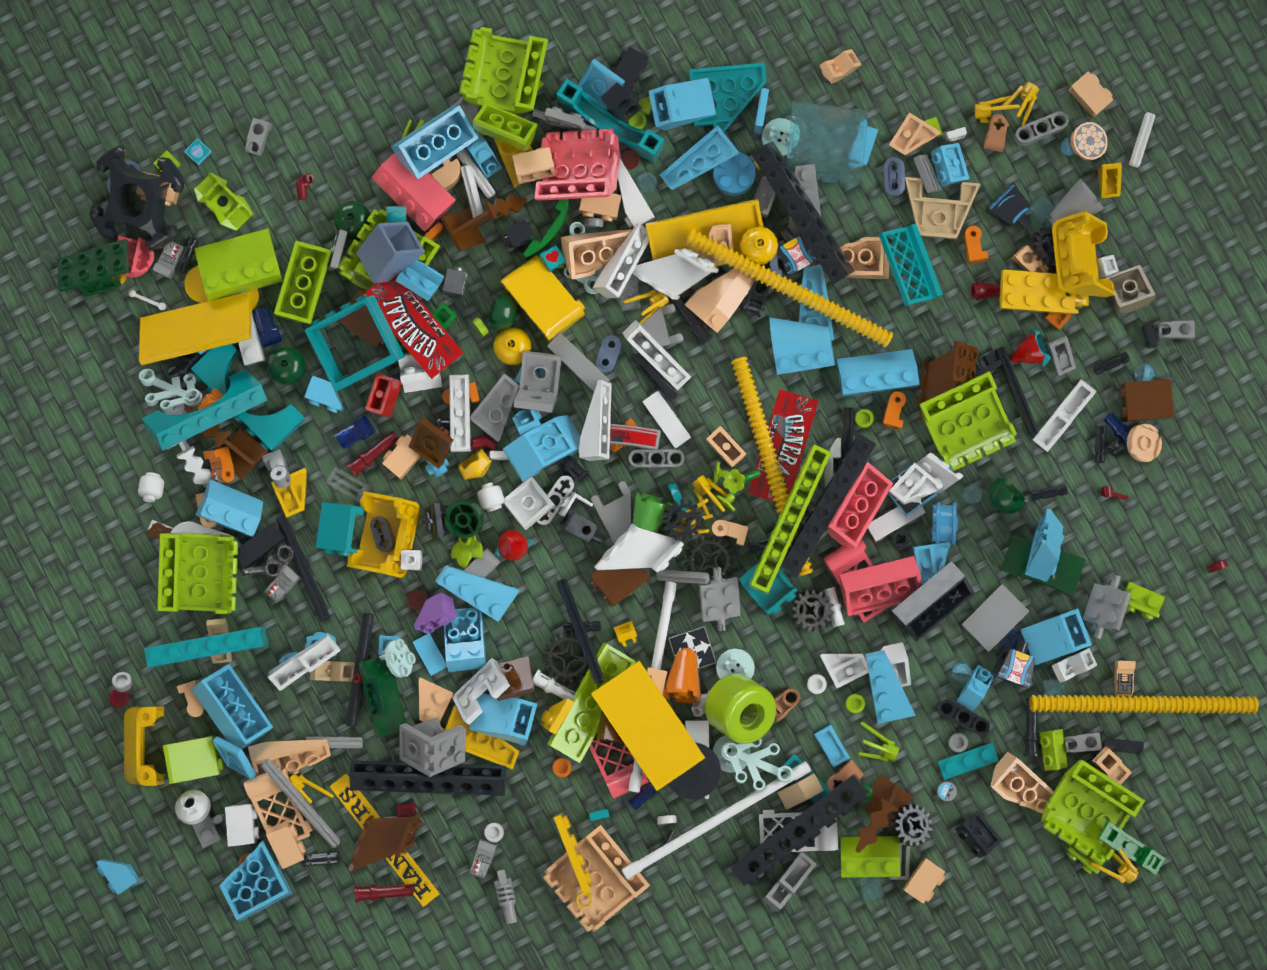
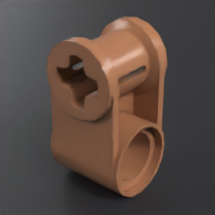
M995 114L990 118L983 149L1003 152L1008 122L1003 115ZM998 119H1000L1003 125H999V127L996 128V125L993 123L997 122Z
M789 688L774 699L776 709L780 712L776 711V723L798 704L800 695L797 690ZM789 692H794L797 696L796 700L792 703L786 700V694Z
M851 759L828 779L827 787L832 791L835 789L833 788L834 780L843 783L855 773L859 779L864 776V773Z

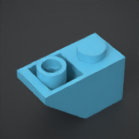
M477 131L475 133L479 139L468 145L466 149L485 177L488 178L502 169V166L486 140Z
M312 376L305 394V398L309 399L308 403L318 407L320 403L327 406L326 410L335 413L338 410L343 411L342 402L331 382Z
M978 665L956 702L973 712L984 699L994 676H991V672Z
M107 859L96 862L99 873L103 877L106 876L109 881L108 886L113 893L116 892L117 895L140 881V878L128 863Z

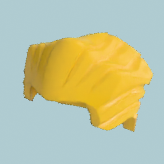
M481 449L460 463L459 471L464 480L480 478L486 474L492 460Z

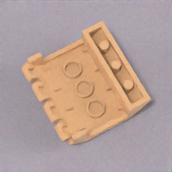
M601 825L579 841L578 846L575 847L577 853H582L585 864L582 866L584 871H589L592 883H589L591 886L592 903L588 908H581L576 902L577 895L582 890L567 852L544 871L547 875L543 877L551 888L555 885L558 887L554 892L563 903L570 902L566 907L576 919L579 916L582 917L579 922L587 932L591 929L593 932L605 924V921L650 886L640 872L626 879L621 869L632 862ZM581 895L579 902L586 905L590 902V898L587 895Z

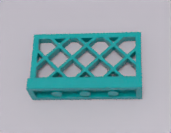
M917 224L878 234L905 306L928 302L943 295ZM886 236L893 240L892 245L889 244ZM897 244L902 248V252L896 249ZM894 255L899 258V263L895 261ZM904 263L909 266L908 270L903 267ZM901 273L906 276L905 281L902 279ZM910 281H913L916 284L915 289L911 285H909ZM908 291L913 294L912 300L909 298Z

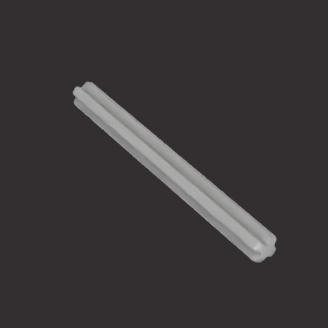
M270 759L265 760L261 764L264 771L332 848L339 845L340 839L275 764Z

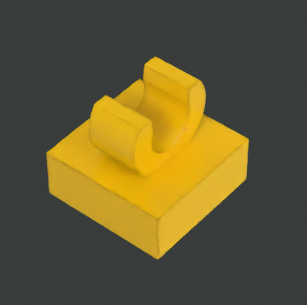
M632 621L614 627L619 643L622 642L624 647L627 646L625 641L628 639H632L633 643H636L637 634Z

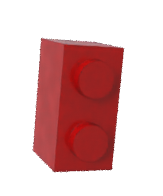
M377 373L365 410L391 418L400 391L401 381Z

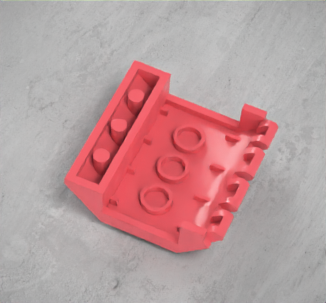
M600 129L599 136H597V130H582L581 137H579V131H564L562 139L561 132H547L546 138H542L541 147H550L556 176L544 178L542 181L536 182L535 200L609 197L616 190L620 149L618 135L614 134L613 129Z

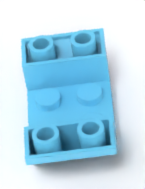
M564 415L555 417L523 434L503 448V451L521 481L524 482L539 474L543 468L568 455L571 457L578 453L581 436L569 416Z

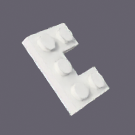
M491 658L452 698L464 722L470 725L483 712L477 698L488 689L491 696L497 699L510 685L498 662Z

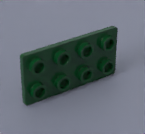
M123 239L59 258L58 290L63 292L78 288L87 297L121 287V280L117 276L129 272L128 241Z
M1012 535L1001 571L1070 595L1075 594L1086 561L1084 558L1061 551L1054 576L1050 575L1048 581L1045 582L1025 575L1033 541Z
M375 658L359 662L358 665L376 737L400 732L399 726L404 723L407 724L395 675L390 672L386 660Z

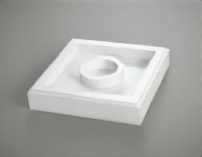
M533 477L524 481L504 498V504L525 530L555 506Z

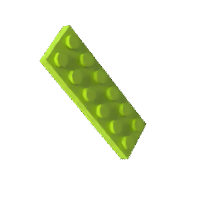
M604 642L596 655L604 676V682L595 684L588 669L572 698L573 706L556 735L552 734L547 745L578 763L582 761L599 728L602 709L591 693L636 662Z

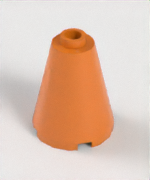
M682 648V650L677 652L664 686L663 696L665 699L670 700V697L676 698L675 702L696 703V700H701L697 654L693 652V649Z

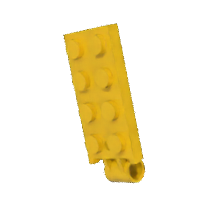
M1001 270L1000 309L1078 314V310H1075V307L1089 306V296L1068 293L1069 295L1066 296V292L1062 291L1058 286L1057 274Z
M560 813L554 816V820L582 890L577 895L576 902L579 907L588 908L592 903L591 886L589 884L592 883L589 871H584L582 866L585 864L582 853H577L575 848L578 846L574 834L570 835L568 830L571 827L567 815L563 817V814ZM587 895L590 898V902L583 905L579 902V897Z

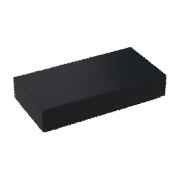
M1106 738L1101 747L1102 749L1107 747L1112 752L1140 754L1144 749V742Z

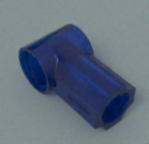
M263 307L254 311L263 347L282 342L270 308Z
M367 415L355 420L348 428L337 433L335 437L344 450L359 440L372 436L376 433V430Z

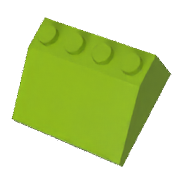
M269 229L194 248L208 301L283 282Z

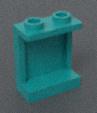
M322 502L316 548L323 549V553L335 554V551H338V555L349 556L350 553H357V549L351 548L355 515H363L364 507Z
M757 563L738 581L766 615L770 613L775 615L782 609L780 605L784 601L789 603L796 597L795 592L797 589L794 588L780 570H778L769 593L764 594L748 587L758 565Z

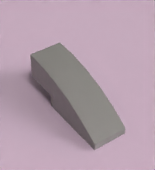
M800 852L762 900L776 912L781 910L816 866V863L803 852Z

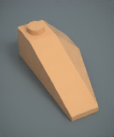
M633 229L561 237L562 254L566 259L565 264L570 278L577 279L595 274V271L605 267Z
M865 237L840 247L855 270L846 277L889 279L890 264L879 237ZM817 260L814 263L810 264V266L820 265V263Z
M733 267L726 274L712 280L713 282L696 290L684 305L718 333L751 289L756 278H750V275L746 276L744 272L740 273L738 269L734 270Z
M327 739L270 741L248 747L256 776L266 773L261 764L267 759H270L276 767H281L282 770L286 769L288 775L297 774L299 769L305 766H312L331 756Z
M1009 752L995 766L990 786L1004 799L1043 814L1044 807L1054 791Z

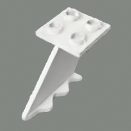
M683 248L682 250L675 249L674 253L676 254L636 265L632 274L643 282L650 284L656 290L668 295L671 299L678 300L681 293L710 273H717L719 269L714 267L715 263L711 260L698 257L699 253Z
M181 405L165 414L181 415L187 414L184 409L185 406ZM186 440L178 443L182 452L176 455L177 458L185 459V470L195 473L193 482L207 488L212 476L211 471L201 468L203 460L201 457H196L193 454L194 446L190 447Z
M631 524L628 531L617 539L615 545L604 553L603 557L595 565V568L597 570L652 568L658 573L669 565L668 561L673 556L676 557L682 551L681 547L684 544L679 540H675L674 537L641 529Z

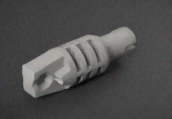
M504 869L497 870L498 881H495L494 884L499 906L503 907L506 924L517 922L514 908L516 899L511 878H506Z

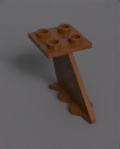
M511 194L507 196L506 202L501 198H497L494 201V205L486 201L484 205L487 211L475 218H472L467 209L443 216L441 219L458 251H462L485 243L478 229L479 226L499 216H507L510 210L514 213L520 212L521 206L527 202V199L517 198Z
M954 341L953 350L929 363L921 361L924 372L919 379L922 388L921 394L917 398L919 407L921 403L957 387L961 383L976 378L977 347ZM920 408V409H919V419H920V420H923V416H922V412H921V408Z
M186 406L184 408L187 413L195 412L191 407ZM220 424L203 431V436L206 438L215 437V446L217 448L223 442L229 447L234 473L242 480L267 452L264 447L241 428L230 441L227 438L231 433L229 431L220 432Z
M882 774L872 787L873 794L871 799L859 805L870 813L871 822L868 827L859 830L860 841L855 850L858 853L866 845L876 843V831L878 828L887 826L892 828L894 823L891 821L897 818L894 813H900L899 808L905 807L913 798L912 795Z
M418 812L415 816L392 818H374V816L370 815L365 820V826L352 855L349 870H357L396 854L395 857L400 858L404 853L407 854L409 848L412 849L415 843V832L419 831L422 820L420 818L422 813Z

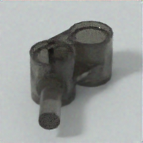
M288 545L277 546L260 567L243 568L242 575L261 574L266 578L279 576L293 557L292 548ZM281 549H283L286 553L284 559H282L279 556V551ZM269 564L274 566L272 574L267 570Z

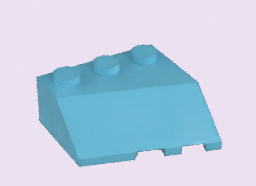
M769 317L777 375L835 365L829 327Z
M1047 508L1036 528L1025 575L1045 582L1048 581L1050 575L1054 576L1061 552L1060 547L1064 539L1062 534L1063 525L1051 509Z
M264 841L220 885L237 921H242L292 894L275 857Z

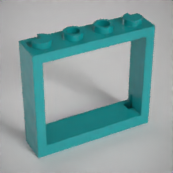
M365 294L355 299L357 303L353 305L347 303L340 307V312L332 311L325 315L326 319L323 321L317 319L310 324L311 327L305 329L335 392L405 357L374 295L367 297ZM367 306L391 355L344 379L320 329Z

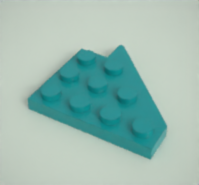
M765 63L689 69L690 81L709 78L716 115L695 121L694 127L713 125L714 129L718 125L725 133L766 84Z

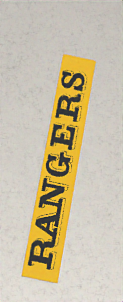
M347 774L329 786L362 829L365 826V820L370 815L374 816V818H381L360 791L350 790V781ZM408 852L407 854L404 853L400 858L395 857L396 854L385 858L406 885L413 884L414 896L423 907L440 894Z

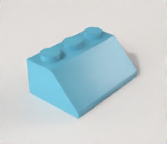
M210 479L196 516L247 537H254L261 519L263 501Z

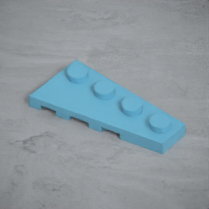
M717 125L663 171L660 176L667 186L674 190L738 155L739 151Z
M821 265L805 267L803 270L802 288L807 287L808 291L812 290L814 294L818 293V296L822 295L826 300L828 294L824 269ZM801 302L799 322L829 327L831 341H833L834 334L830 317H825L823 313L819 314V311L815 312L814 308L809 309L808 305L804 306Z
M448 565L444 567L435 580L436 583L498 622L520 591L516 587H510Z
M885 650L865 654L878 724L916 716Z

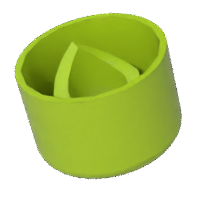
M730 674L720 679L711 688L705 703V714L708 722L734 742L748 744L759 740L770 730L776 716V703L772 694L751 678L743 674Z

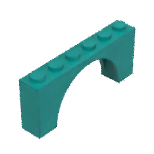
M567 78L557 92L556 97L559 106L569 112L581 115L585 122L596 127L598 130L613 129L614 134L618 135L619 143L654 164L663 151L664 139L649 129L646 131L641 130L616 118L588 97L583 88Z
M232 344L210 349L191 368L194 371L195 379L199 383L203 381L208 386L206 390L209 393L216 388L225 395L229 389V369L233 360L240 352ZM291 404L284 410L268 416H257L247 412L234 416L240 424L244 422L248 426L246 430L253 437L257 435L261 439L259 443L267 451L269 449L275 451L306 420Z
M244 369L228 377L230 381L228 391L222 398L208 407L181 415H169L158 410L141 419L147 434L162 450H165L267 401L261 383Z
M257 627L144 648L147 667L156 668L203 657L269 647L266 628Z

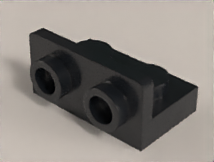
M978 810L955 828L958 836L966 842L971 852L978 858L989 854L1002 841Z

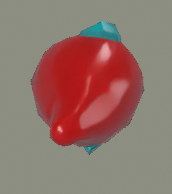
M1030 329L1031 335L1014 352L1011 358L1012 362L1042 363V366H1045L1051 356L1047 354L1043 341L1040 338L1043 334L1035 329Z
M507 530L500 536L498 548L494 555L508 561H518L526 555L528 548L533 544V540L526 538L517 530Z

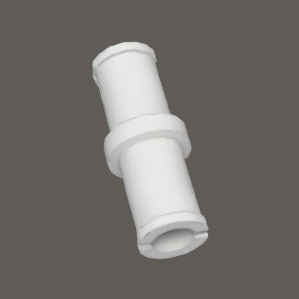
M835 587L823 590L825 597L831 598L828 603L834 604L830 608L831 611L835 612V614H830L833 619L832 626L844 625L845 622L840 609L842 606L838 602Z

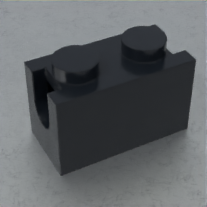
M629 46L627 51H622L618 59L620 63L617 67L613 66L611 71L625 81L623 86L626 85L632 91L648 65L649 58Z

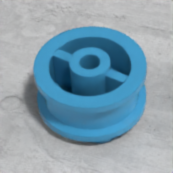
M741 152L714 167L713 171L715 186L720 192L728 196L743 195L752 187L755 179L754 163L747 155Z
M937 502V505H933L932 541H936V544H939L940 541L952 542V545L956 544V531H958L956 502H953V505H941L940 502Z

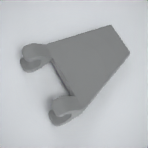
M674 304L661 307L642 324L662 347L680 343L684 340L680 333L670 337L668 335L663 315L675 313L676 308ZM632 345L633 353H639V351Z
M625 481L618 483L623 496L605 506L602 505L597 495L591 497V501L614 544L631 526V492Z

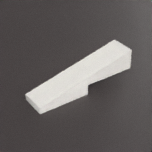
M1080 379L1039 433L1033 438V441L1048 452L1093 397L1096 390Z
M327 635L270 670L268 678L281 691L309 671L310 673L337 654L340 648Z

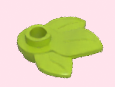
M475 535L467 539L459 537V541L454 544L451 550V558H457L458 564L463 569H466L472 557L482 559V544L477 541Z

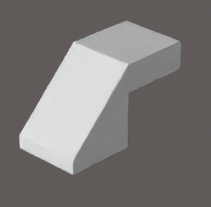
M1090 648L1055 663L1052 665V668L1059 683H1062L1097 666V663Z

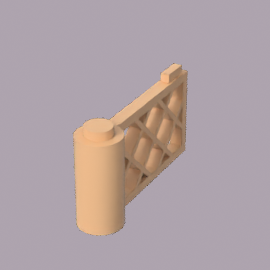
M277 767L282 772V774L289 780V776L286 769L282 770L281 767ZM267 773L244 781L245 790L257 811L265 831L273 827L266 822L268 815L279 818L277 824H280L282 819L288 820L292 823L291 825L302 826L304 833L296 836L298 841L310 836V831L313 829L309 821H304L301 812L292 801L291 804H288L289 798H287L286 803L275 799L277 793L282 790ZM262 799L271 801L268 810L260 808L257 801ZM273 803L284 806L281 815L270 811ZM286 807L295 810L294 819L283 816Z

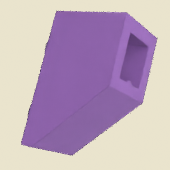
M440 592L426 600L414 624L415 629L428 634L454 620L456 613L453 598Z

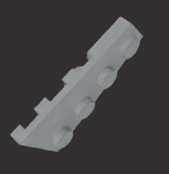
M815 164L795 166L794 175L821 216ZM789 215L788 227L795 237L800 234V231Z

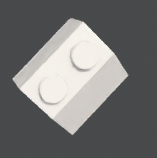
M253 803L225 807L228 847L256 843L260 837L259 827H256L255 824L258 814Z

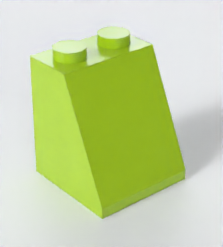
M215 736L163 745L170 784L222 774L221 770H224L222 758L219 759L218 750L213 744Z

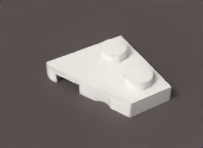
M929 453L916 463L943 485V488L937 491L939 494L963 477L960 472L955 474L949 470L950 465L939 460L932 453Z
M914 463L889 492L905 505L940 491L943 485Z
M863 654L820 655L836 688L868 673L867 661Z

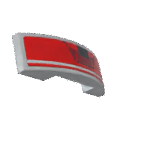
M610 424V444L658 450L661 431L636 426Z

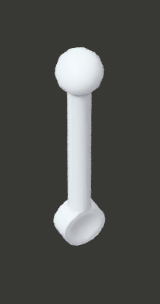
M135 290L129 291L130 297H137L157 306L162 311L166 309L164 303H158L139 295Z

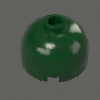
M356 201L345 202L335 212L334 226L337 231L340 229L347 231V239H359L357 234L363 225L367 224L370 226L371 224L367 221L371 213L362 203Z
M496 292L495 296L498 298L496 301H493L489 322L492 324L488 325V329L504 331L509 329L514 321L518 322L520 311L517 310V303L510 295Z
M292 347L277 349L268 360L270 376L282 385H292L300 381L306 373L307 364L304 356Z
M1000 476L989 489V499L992 502L990 506L997 513L1000 511L1005 514L1016 513L1027 504L1024 501L1025 497L1013 484L1007 485L1005 483L1007 479Z
M472 500L456 501L447 509L445 524L452 535L462 537L461 539L471 538L481 530L484 524V514L481 507Z

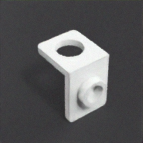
M571 492L561 502L560 506L562 508L558 514L565 516L575 498L591 507L593 504L578 494Z

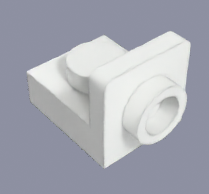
M402 550L401 569L422 571V551Z

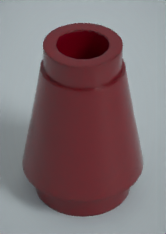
M979 281L971 285V297L973 299L982 300L1000 296L999 285Z

